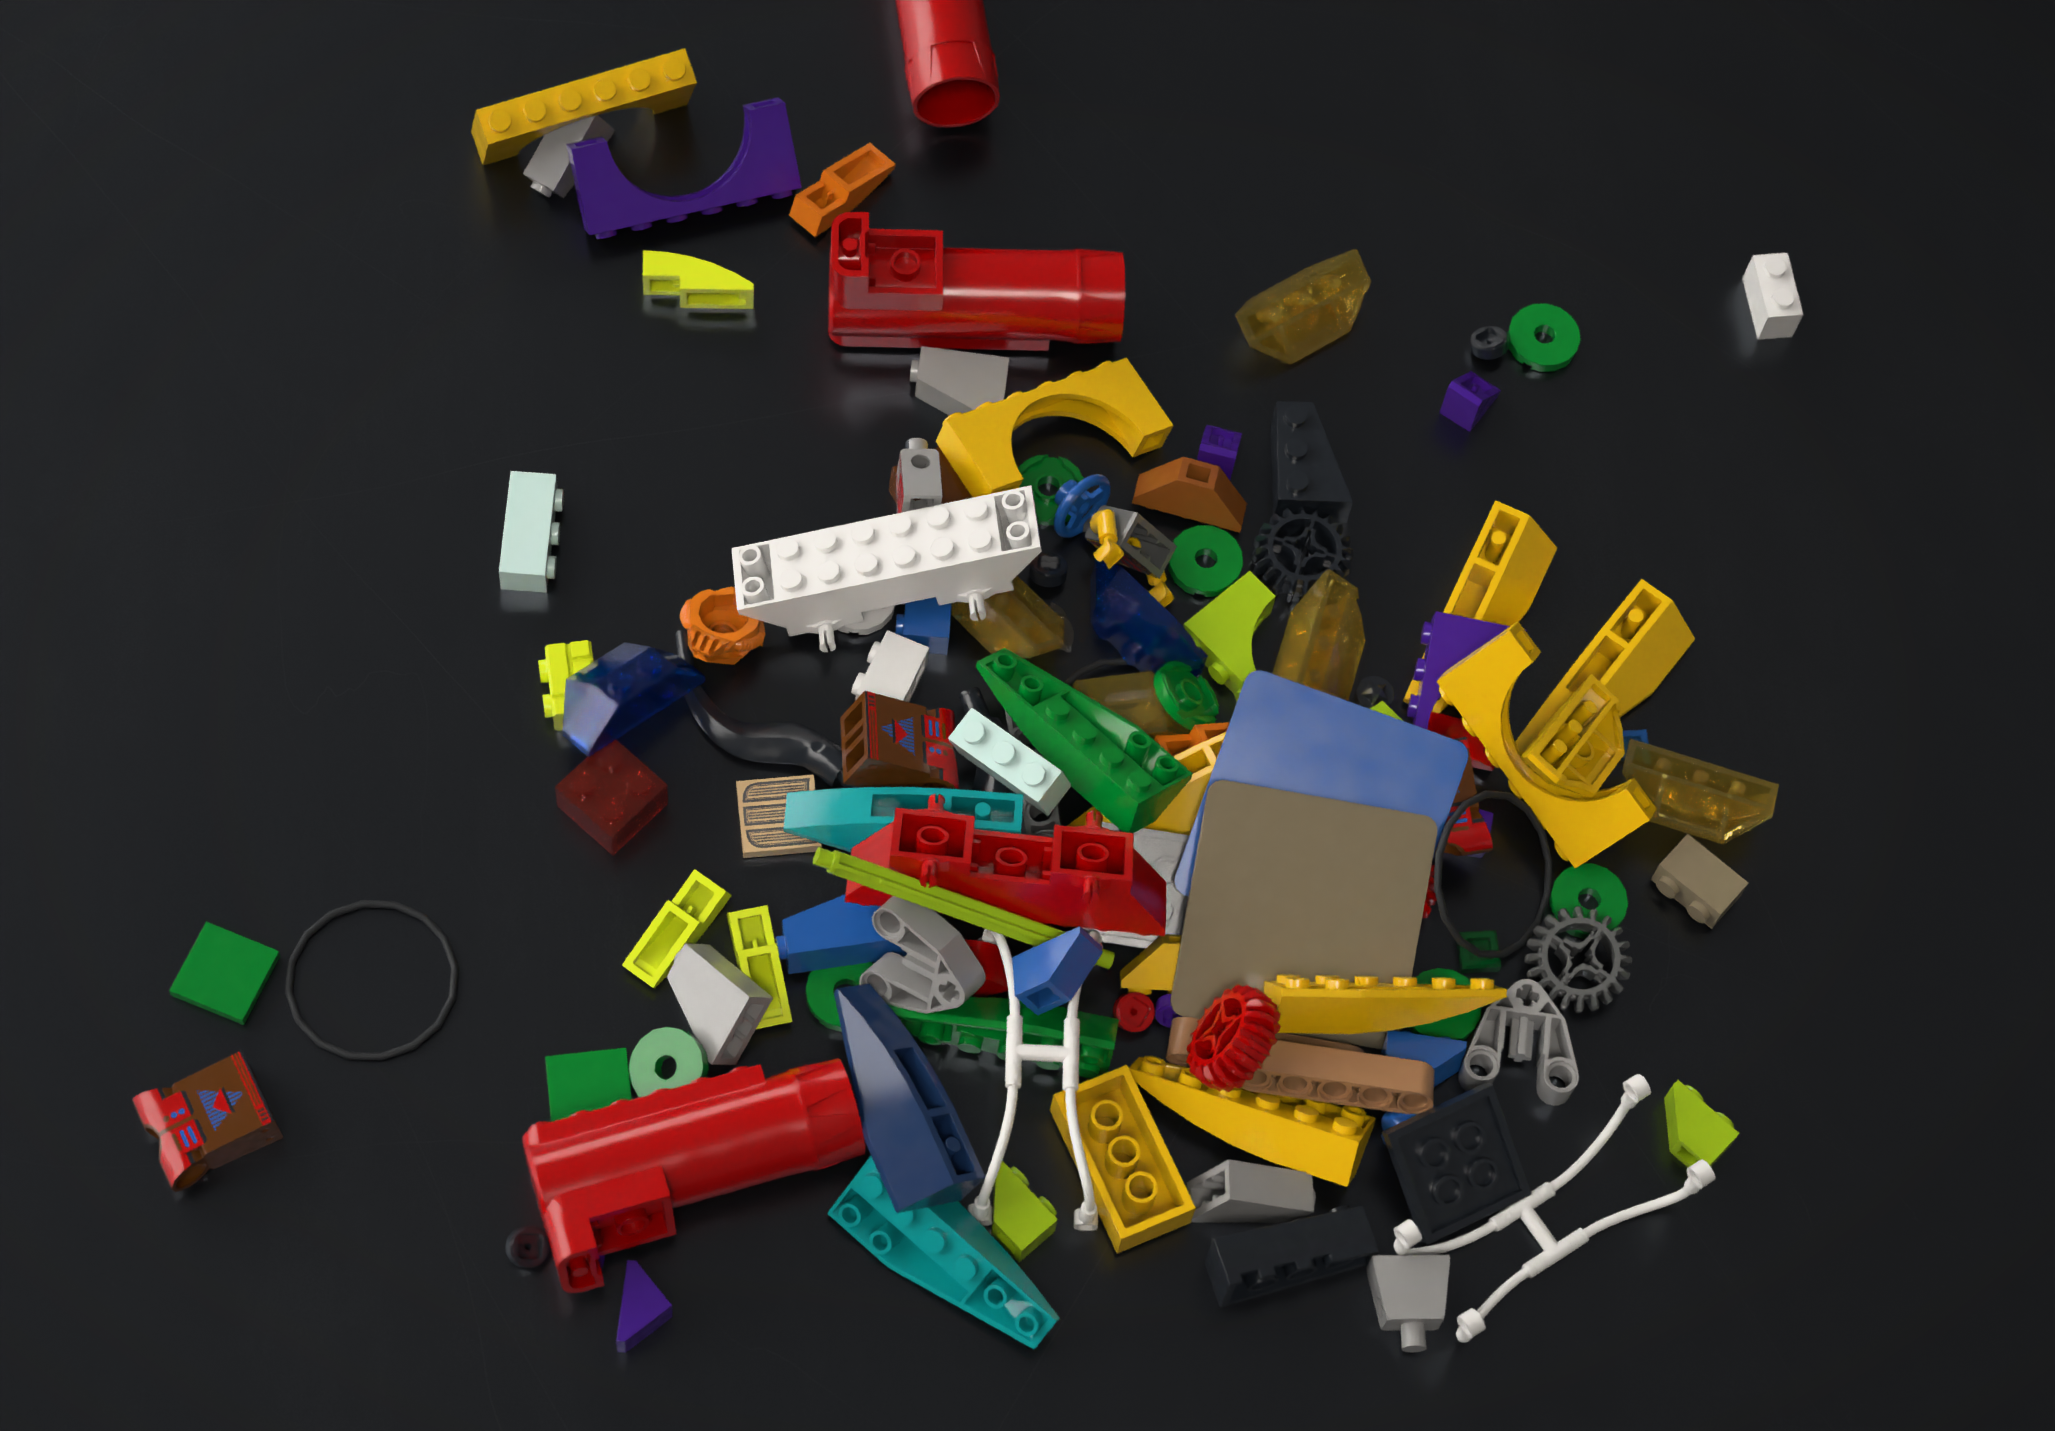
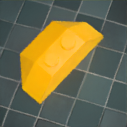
M1591 674L1548 720L1520 758L1548 784L1589 798L1593 797L1625 754L1623 729L1618 714L1621 711L1620 700Z

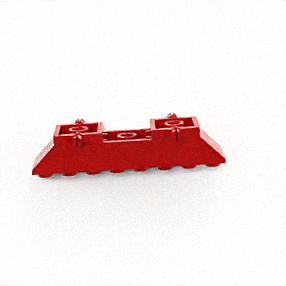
M932 794L928 798V809L896 808L893 822L851 849L852 856L919 879L920 884L925 888L926 883H929V888L936 885L1039 923L1054 924L1061 927L1080 926L1105 932L1137 933L1143 936H1165L1167 882L1133 848L1134 833L1102 828L1103 816L1098 811H1096L1095 820H1093L1094 811L1086 814V826L1054 825L1053 837L974 829L975 816L945 811V798L939 794L938 803H935L936 794ZM847 880L845 902L857 903L863 906H882L892 897V895Z

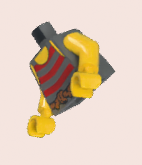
M1105 505L1101 506L1085 522L1083 527L1085 539L1097 548L1093 553L1094 557L1099 562L1103 560L1108 569L1118 563L1145 573L1148 583L1151 586H1155L1146 593V597L1152 605L1156 606L1158 611L1162 610L1174 599V595L1164 582L1167 579L1165 568L1177 546L1139 513Z

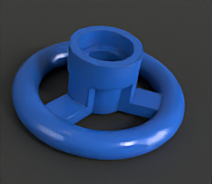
M1093 474L1078 483L1075 480H1069L1060 487L1054 500L1059 506L1054 517V529L1059 536L1071 538L1082 533L1085 522L1101 506H1106L1111 492L1110 481L1106 476ZM1099 485V488L1091 494L1087 491L1089 488ZM1067 514H1069L1071 518L1067 526H1065V519Z

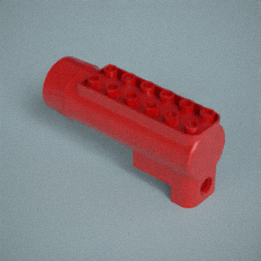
M895 0L904 50L905 76L916 117L932 126L960 127L975 123L991 114L998 106L1000 93L996 57L990 41L984 1Z
M845 212L838 215L832 222L829 257L828 333L830 338L838 345L1048 351L1050 341L1072 342L1073 344L1121 342L1125 310V263L1123 252L1078 248L1074 250L944 248L943 230L869 229V212Z
M839 1058L787 1069L785 1072L768 1078L764 1077L761 1064L752 1067L741 1066L727 1074L712 1078H697L690 1082V1084L672 1089H657L650 1095L632 1100L621 1099L613 1102L610 1106L593 1111L581 1110L564 1119L553 1122H538L533 1124L522 1137L535 1196L561 1286L565 1292L579 1293L605 1286L598 1261L599 1256L676 1235L673 1208L790 1175L821 1170L865 1154V1140L857 1104L847 1073Z

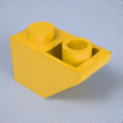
M1165 934V936H1160L1120 970L1121 988H1128V992H1139L1144 995L1151 994L1152 990H1168L1167 994H1171L1182 935Z

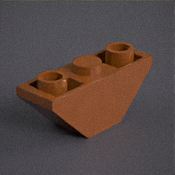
M1184 456L1139 474L1132 500L1133 504L1144 506L1148 509L1159 510L1239 533L1247 506L1245 500L1220 466Z

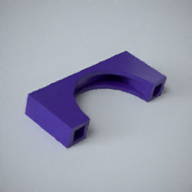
M773 98L743 105L744 133L734 161L727 171L714 183L702 190L687 195H659L634 185L618 169L610 153L608 143L602 136L566 144L584 230L589 235L595 234L597 239L608 238L616 235L617 229L631 227L633 231L643 230L652 227V221L666 218L668 223L679 222L687 219V214L701 211L703 215L721 212L723 205L736 203L737 207H744L758 203L757 198L771 195L772 199H780L793 195L792 190L802 188L785 102L780 98Z
M1438 611L1435 612L1431 623L1424 622L1420 644L1426 645L1424 659H1417L1413 680L1420 681L1417 695L1411 694L1407 709V717L1413 718V725L1424 729L1428 728L1431 711L1442 697L1439 692L1440 686L1436 682L1441 675L1510 626ZM1479 809V813L1483 817L1489 832H1491L1494 813ZM1478 853L1467 856L1482 858L1485 853Z

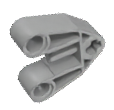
M892 896L874 912L872 923L877 933L907 952V955L904 957L894 952L884 954L860 977V985L870 984L888 1005L927 1014L957 1008L983 986L985 982L983 967L961 933L937 912Z
M1521 979L1507 990L1506 998L1493 1002L1487 1007L1458 1071V1082L1466 1091L1486 1082L1493 1083L1500 1068L1501 1052L1504 1048L1505 1026H1510L1508 1058H1514L1516 1062H1522V1060L1530 1061L1532 1057L1533 1032L1538 1030L1535 1066L1537 1067L1536 1091L1539 1098L1546 1104L1552 1106L1561 1105L1569 1099L1579 1080L1578 1068L1566 1020L1539 983L1531 979ZM1470 1066H1482L1486 1070L1487 1076L1474 1074ZM1549 1077H1559L1564 1081L1566 1087H1555L1550 1082Z

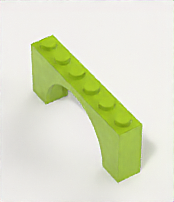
M1248 571L1184 623L1180 639L1185 651L1192 658H1198L1208 668L1209 674L1218 684H1225L1234 693L1236 701L1240 695L1245 678L1251 672L1256 671L1252 657V637L1259 625L1271 614L1276 598L1251 571ZM1383 700L1370 708L1371 710L1402 720Z

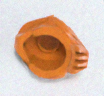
M726 587L717 591L710 589L701 591L692 599L686 600L680 611V621L682 626L687 629L688 646L693 656L702 661L735 665L751 650L763 645L765 638L764 622L739 615L735 587Z

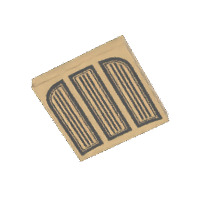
M814 774L736 781L743 858L816 852L819 847L822 848V844L784 832L787 793L815 790Z

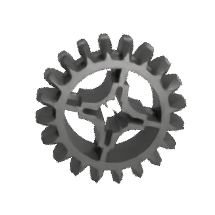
M1576 906L1571 918L1566 908H1562L1558 911L1559 921L1549 914L1544 918L1547 928L1537 925L1533 930L1539 939H1529L1526 944L1529 949L1537 952L1527 954L1524 957L1526 963L1537 965V967L1527 972V977H1540L1541 981L1538 983L1543 989L1546 987L1550 991L1548 994L1550 999L1553 1001L1556 996L1561 998L1559 1003L1560 1010H1566L1570 1001H1573L1575 1013H1581L1584 1008V1001H1586L1589 1009L1596 1011L1599 1008L1598 998L1604 1004H1610L1613 1001L1610 991L1620 994L1624 989L1618 980H1628L1630 977V972L1620 967L1632 963L1631 956L1620 954V952L1630 947L1629 941L1617 942L1616 938L1623 932L1622 928L1617 927L1611 932L1607 926L1611 923L1612 918L1606 916L1599 923L1596 921L1598 915L1596 909H1591L1587 918H1584L1582 907ZM1569 930H1580L1589 933V936L1580 943L1572 942L1567 938L1562 940L1556 935ZM1599 941L1604 946L1608 955V973L1602 969L1603 965L1595 956V948ZM1549 946L1555 950L1554 955L1562 963V970L1558 978L1555 977L1549 966ZM1588 946L1589 948L1584 954L1586 958L1583 960L1587 965L1582 963L1578 967L1576 966L1571 973H1568V970L1573 965L1571 960L1574 958L1570 954L1575 956ZM1577 976H1583L1590 981L1594 978L1600 983V985L1590 989H1575L1567 986L1570 980Z

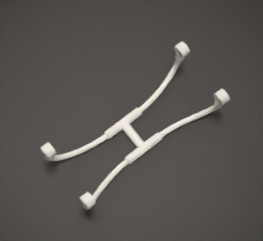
M985 929L983 937L979 938L978 941L989 942L998 946L1009 991L1010 1015L1007 1017L1005 1087L1008 1088L1004 1119L995 1152L980 1194L975 1198L974 1204L968 1206V1212L982 1226L992 1224V1206L990 1205L989 1196L1000 1169L1013 1126L1018 1088L1021 1087L1022 1060L1063 1062L1062 1088L1066 1094L1070 1137L1085 1200L1081 1208L1074 1210V1228L1080 1231L1096 1230L1098 1228L1097 1204L1095 1203L1093 1185L1082 1144L1076 1107V1091L1079 1089L1080 1020L1077 1018L1082 985L1072 1000L1068 1002L1067 1018L1064 1020L1063 1046L1022 1044L1023 1017L1020 1016V1000L1014 994L1012 956L1004 935ZM1097 930L1091 931L1089 935L1101 944L1103 948L1100 933Z
M1636 1074L1623 1082L1625 1092L1621 1098L1620 1106L1600 1135L1576 1162L1552 1182H1545L1531 1191L1532 1195L1507 1206L1499 1213L1490 1217L1488 1223L1457 1238L1419 1248H1410L1422 1240L1421 1233L1414 1222L1408 1219L1394 1228L1396 1236L1394 1249L1398 1255H1437L1469 1244L1494 1230L1498 1232L1510 1223H1513V1221L1521 1218L1544 1250L1523 1264L1522 1269L1491 1294L1477 1311L1471 1308L1457 1317L1459 1328L1456 1331V1336L1460 1342H1468L1471 1338L1485 1330L1484 1317L1520 1282L1527 1277L1533 1278L1588 1242L1589 1237L1627 1219L1681 1201L1691 1194L1697 1193L1701 1188L1715 1180L1712 1168L1705 1160L1701 1159L1687 1168L1688 1178L1684 1183V1187L1680 1190L1605 1217L1584 1229L1578 1228L1558 1242L1535 1212L1534 1208L1555 1196L1556 1190L1576 1176L1593 1159L1614 1133L1629 1109L1634 1108L1637 1102L1651 1094L1650 1086L1642 1075Z

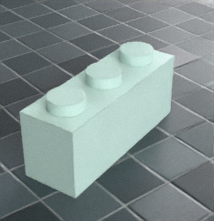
M510 472L499 565V579L502 590L547 593L548 579H555L557 557L551 556L552 545H559L560 522H555L556 511H563L564 489H558L556 474Z
M973 708L969 710L948 737L958 753L1016 794H1024L1023 799L1047 816H1049L1071 787V783L1059 768Z

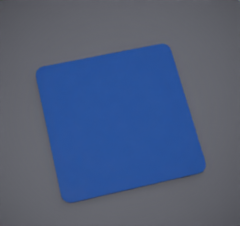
M1257 670L1251 672L1243 683L1175 875V886L1181 894L1189 897L1207 791L1218 780H1228L1428 816L1435 821L1438 830L1434 849L1435 854L1468 761L1467 748L1460 741L1266 671Z

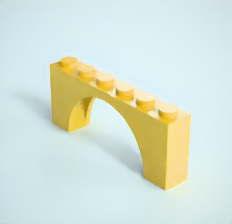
M684 48L477 109L471 133L482 164L486 165L517 156L521 149L537 138L591 116L636 107L650 108L653 114H658L687 105L697 81Z
M1127 358L1115 362L1105 361L1095 369L1086 372L1076 371L1067 378L1056 382H1044L1036 389L1024 393L1017 391L1006 399L995 403L985 402L976 409L963 414L961 412L953 413L943 421V426L935 442L971 496L978 497L1020 487L1023 477L1013 457L1011 437L1015 429L1032 419L1045 416H1065L1086 421L1113 436L1132 457L1162 447L1174 425Z
M1517 621L1446 670L1436 682L1440 686L1439 692L1442 698L1449 705H1454L1463 717L1462 723L1468 733L1473 737L1477 736L1486 748L1485 754L1491 764L1496 768L1500 767L1507 776L1511 791L1517 798L1524 799L1527 805L1531 807L1543 829H1546L1555 841L1554 847L1559 856L1565 861H1570L1573 867L1577 868L1648 822L1657 808L1635 778L1615 787L1598 790L1593 797L1589 798L1548 784L1520 758L1522 754L1514 741L1510 727V699L1519 675L1535 661L1541 651L1519 621Z

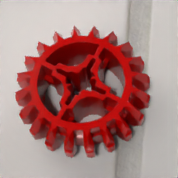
M1238 984L1232 990L1227 988L1221 998L1216 996L1210 1008H1205L1203 1017L1197 1020L1196 1030L1190 1034L1192 1042L1186 1049L1189 1052L1186 1063L1190 1065L1189 1072L1195 1075V1078L1201 1081L1202 1084L1219 1092L1224 1090L1229 1093L1234 1087L1241 1088L1245 1079L1251 1081L1254 1072L1257 1069H1262V1063L1266 1057L1271 1056L1269 1053L1271 1047L1277 1043L1275 1035L1281 1028L1278 1023L1281 1014L1277 1011V1004L1265 993L1249 985L1243 987Z

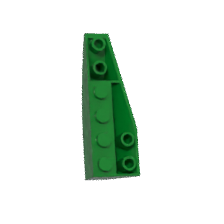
M1003 648L977 661V670L1027 739L1047 761L1064 773L1073 789L1122 832L1135 833L1155 822L1191 780L1193 773L1139 726L1010 650Z
M970 997L957 1008L927 1014L889 1005L912 1036L918 1037L921 1042L930 1045H940L942 1042L958 1045L957 1047L960 1050L968 1053H980L981 1051L995 1053L1000 1059L1006 1061L1007 1017L1010 1015L1009 999ZM1020 1001V1016L1023 1017L1022 1044L1063 1046L1064 1020L1067 1018L1068 1008L1058 1006L1037 1016ZM1078 1011L1077 1018L1080 1020L1079 1076L1093 1079L1107 1073L1109 1070L1119 1019ZM1033 1061L1036 1062L1037 1066L1047 1070L1063 1068V1062Z

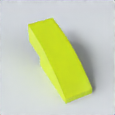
M643 250V295H680V308L754 309V283L719 265L695 257L670 252Z
M694 869L673 900H667L622 966L651 987L656 988L670 972L674 964V958L683 948L684 944H695L732 895Z
M768 905L728 913L726 916L738 969L773 997L756 1029L792 1022Z

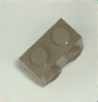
M1688 833L1659 864L1651 878L1663 895L1668 898H1674L1687 909L1688 914L1695 921L1705 923L1711 929L1740 898L1749 884Z

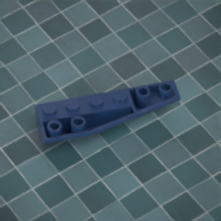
M870 984L837 988L834 991L864 1140L896 1213L961 1201L986 1177L956 1110L936 1072L915 1039Z

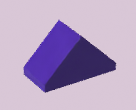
M1470 371L1451 381L1439 413L1470 432L1498 397L1501 390Z
M1206 425L1197 460L1220 466L1228 479L1231 480L1242 433Z
M627 1260L616 1339L617 1352L622 1353L628 1352L673 1317L670 1302L634 1260Z

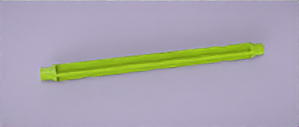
M819 847L813 858V864L827 869V873L1033 946H1038L1065 933L1062 930L936 885L929 888V883H926L925 888L920 884L919 879L838 850L831 852ZM1102 948L1103 953L1095 965L1109 969L1113 964L1115 954Z

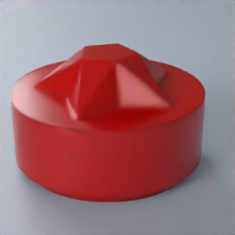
M1124 993L1114 1003L1113 1018L1119 1019L1118 1026L1125 1031H1143L1151 1025L1154 1019V1005L1150 998L1142 993Z

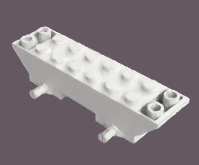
M1032 486L732 548L737 611L739 615L784 627L789 636L805 633L819 634V648L822 652H828V646L830 651H834L836 649L834 630L848 624L864 621L863 612L936 597L939 606L954 602L969 603L970 619L978 621V608L980 619L984 620L986 618L984 599L997 593L1014 590L1013 579L1042 552Z

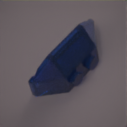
M1096 560L1091 575L1090 623L1093 625L1097 635L1104 640H1108L1120 652L1121 657L1127 664L1131 666L1137 664L1135 667L1142 674L1155 675L1158 669L1167 662L1180 661L1191 666L1192 671L1190 673L1196 678L1202 674L1208 655L1202 648L1196 646L1191 635L1179 621L1124 568L1115 564L1108 569L1103 560L1101 562Z
M624 642L566 679L563 736L590 757L703 684L705 676L678 655L649 646Z

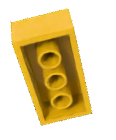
M1122 1066L1078 1085L1079 1089L1076 1091V1107L1082 1144L1091 1176L1097 1211L1116 1253L1191 1223L1196 1207L1128 1066ZM1063 1090L1053 1094L1050 1112L1077 1167L1067 1119L1066 1094Z

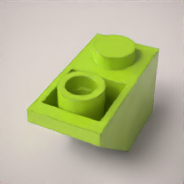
M1679 1080L1673 1084L1665 1096L1670 1152L1687 1167L1701 1159L1705 1160L1711 1167L1739 1135V1132L1734 1129L1732 1121L1724 1114L1712 1110L1703 1102L1701 1094L1696 1089L1688 1085L1685 1086Z
M1002 1161L993 1185L991 1234L1020 1263L1055 1232L1058 1221L1055 1217L1057 1212L1045 1197L1040 1196L1037 1198L1028 1188V1180L1016 1167L1010 1169Z

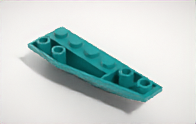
M861 787L789 792L786 797L784 832L851 852L854 846L893 822L896 808L928 809L929 796L936 794L935 803H938V795L941 794L945 798V811L975 816L974 829L1021 834L1024 794L920 787Z
M872 1156L865 1162L827 1213L891 1270L1032 1349L1039 1345L1060 1319L1037 1287L1007 1251L958 1201L896 1213Z

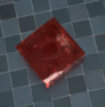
M612 735L555 786L557 806L612 855L620 850L668 804L667 784Z

